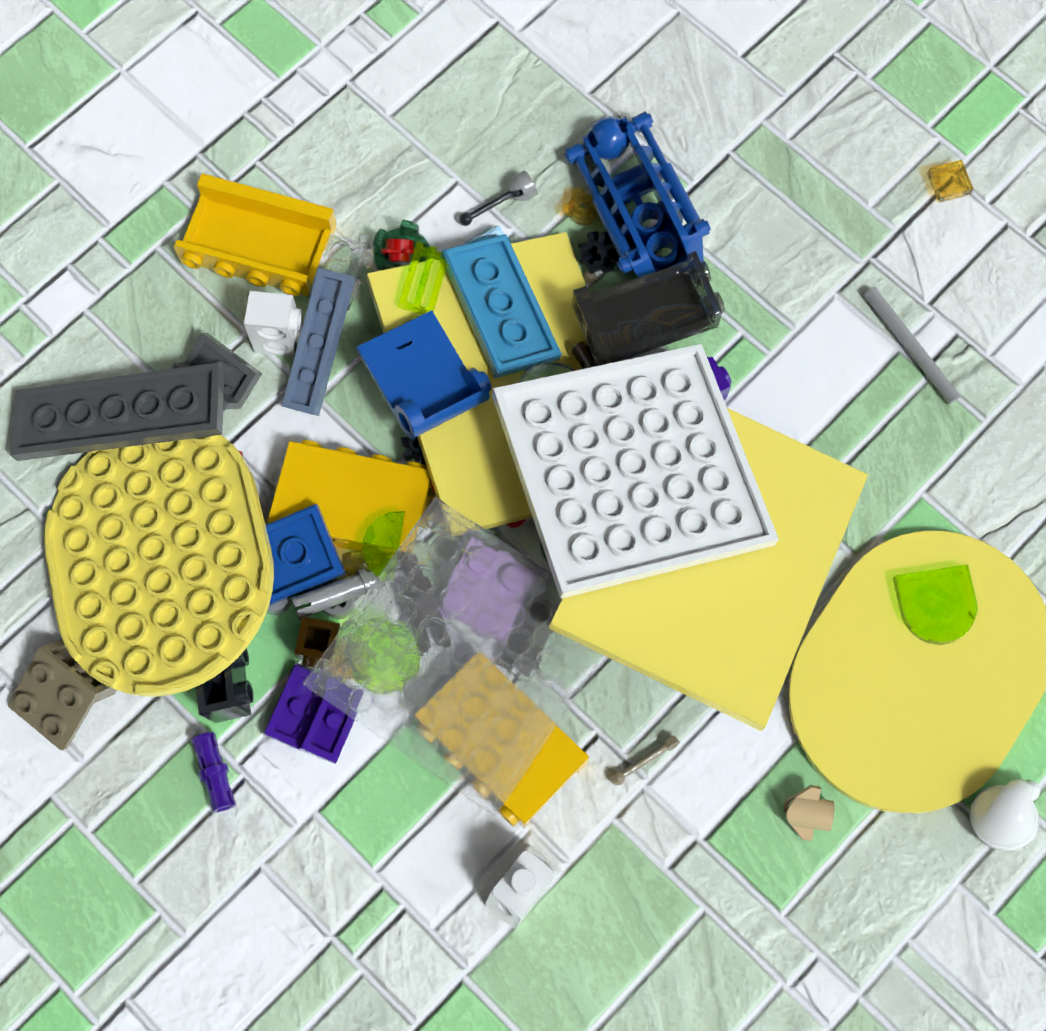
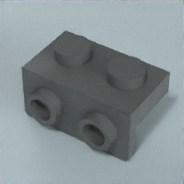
M202 333L185 362H175L171 369L220 363L225 369L223 411L226 409H241L262 373L209 333Z

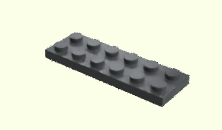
M211 363L16 390L10 456L16 461L222 435L225 369L220 363Z

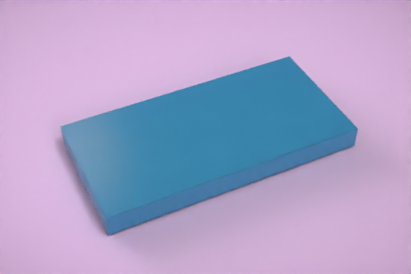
M507 234L442 250L441 260L494 378L560 359L562 353Z

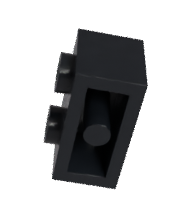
M247 648L229 667L214 678L196 687L199 715L214 723L251 715L250 703L254 701L252 685L246 677L245 666L249 665Z

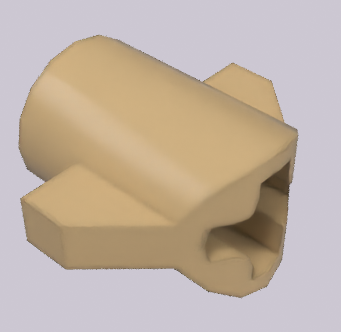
M809 785L797 794L789 796L784 802L786 818L802 840L812 841L814 829L830 832L832 828L835 809L834 801L819 799L820 786Z

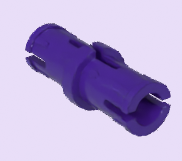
M207 732L193 737L191 743L200 768L197 774L199 780L204 782L212 813L223 812L235 807L237 804L227 776L229 768L227 763H223L215 732Z

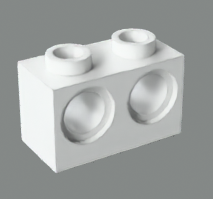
M249 291L244 326L254 352L295 357L303 324H301V309L296 308L293 295Z

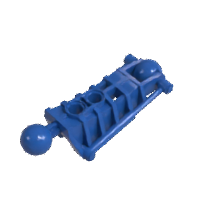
M646 111L632 117L631 121H628L626 116L620 119L612 116L599 118L591 125L588 134L582 136L584 143L581 145L577 143L565 149L566 153L564 155L568 163L571 162L572 165L577 164L593 197L592 203L619 256L617 264L620 271L627 273L634 270L643 284H650L689 270L694 281L701 278L704 272L702 237L710 234L711 227L707 220L700 219L671 163H667L649 129L653 127L652 123H654L650 113L647 114ZM635 132H642L649 146H640ZM630 144L639 165L610 177L600 158L605 160L617 159L626 152ZM587 155H590L595 166V170L590 173L584 161ZM654 157H655L656 161L658 162V164H657V163H651ZM653 191L658 203H643L641 197ZM634 201L637 207L633 214L629 215L625 204ZM650 219L658 221L653 227L646 228L642 226L645 221ZM683 219H685L686 225H682ZM669 248L672 250L665 257L656 256L657 251L660 249ZM699 291L712 321L715 312L713 302L708 295ZM702 329V330H699V331H696V332H693V333H690V334L701 333V332H703L705 329Z

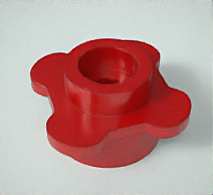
M385 239V249H381L383 255H389L388 261L410 262V256L418 255V252L413 250L414 240Z

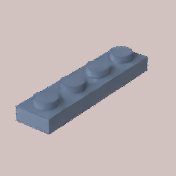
M318 268L282 407L315 416L320 415L356 279L353 276Z

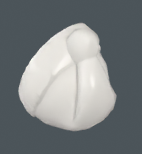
M1018 779L1010 781L1007 785H994L981 791L974 799L970 813L972 828L979 839L990 848L1001 851L1020 850L1031 843L1039 830V814L1033 802L1039 798L1041 792L1039 784L1029 779L1026 781Z

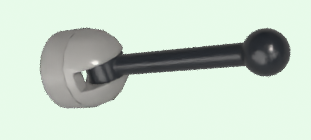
M525 170L518 173L510 180L508 192L470 213L464 212L460 214V224L463 226L470 225L472 219L511 197L518 201H525L538 195L531 177Z

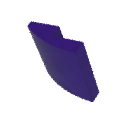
M295 664L262 735L336 764L366 693L333 678L329 680Z

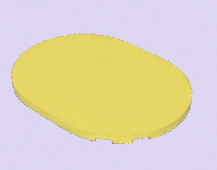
M216 435L88 452L76 466H71L57 487L59 492L53 503L52 510H48L44 531L45 555L60 635L71 657L91 677L105 686L136 696L172 695L197 687L217 676L243 653L257 634L267 613L273 591L274 563L256 484L243 456L225 437Z
M920 531L900 535L876 546L865 554L843 579L804 638L792 664L789 676L788 708L794 734L797 735L800 745L807 755L806 758L817 773L841 794L859 804L883 812L929 813L941 810L969 797L995 774L1046 690V606L1032 581L1016 563L998 549L973 537L947 531Z

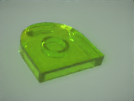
M968 564L899 574L893 577L902 620L908 630L918 639L930 644L945 645L959 640L971 629L977 616L978 604Z

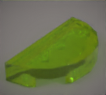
M405 511L389 512L376 518L367 528L362 541L363 559L369 570L381 582L394 586L396 583Z

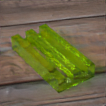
M417 241L398 308L423 315L431 310L434 313L447 264L443 255L441 259L440 255L442 252L437 251V247L430 245V248L423 247L424 243ZM420 256H423L427 259L414 304L409 303L407 300ZM435 259L441 262L427 308L421 306Z

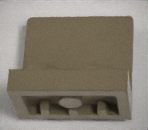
M61 639L39 647L8 702V707L59 750H64L71 744L93 704L114 695L116 690L105 686L82 669L71 657Z

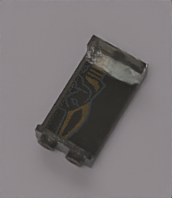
M696 251L688 253L687 261L600 291L590 293L587 286L573 290L572 307L596 366L614 363L719 327L722 313L725 311L724 303L719 292H713L710 285L711 274L709 267L705 261L700 262Z

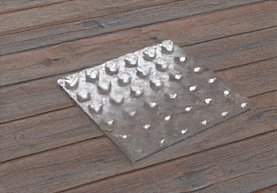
M435 496L302 684L496 817L604 655L549 629V625L562 601L550 572Z

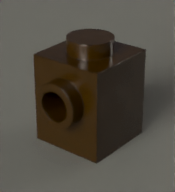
M302 616L295 649V657L302 659V666L324 669L325 663L333 665L340 623Z

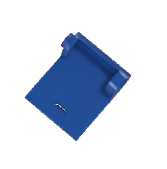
M432 310L356 348L402 430L410 439L426 433L488 401L490 398L489 391L492 390V386L488 376L483 371L479 372L473 367L468 370L466 369Z

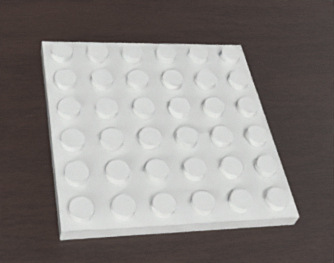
M702 344L493 388L492 398L560 599L775 546L778 542L777 533Z

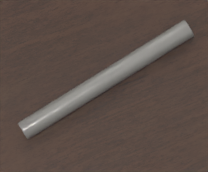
M876 287L869 289L864 294L865 298L947 403L950 405L959 399L961 395Z

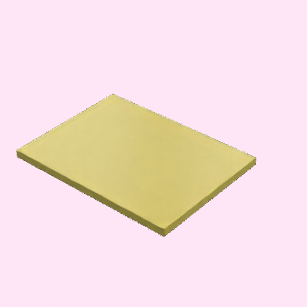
M567 232L511 243L562 355L557 361L498 378L493 376L441 258L367 273L366 281L383 333L432 310L466 369L468 370L473 367L479 372L483 371L491 382L492 390L489 391L490 398L488 401L417 437L450 538L532 518L492 398L493 388L582 369L575 356L571 353V349L577 343L589 339L577 307L592 303ZM610 360V361H607V362H604V363H605V364L614 363V360Z
M727 408L779 540L775 546L563 598L549 625V629L762 732L770 718L868 474Z

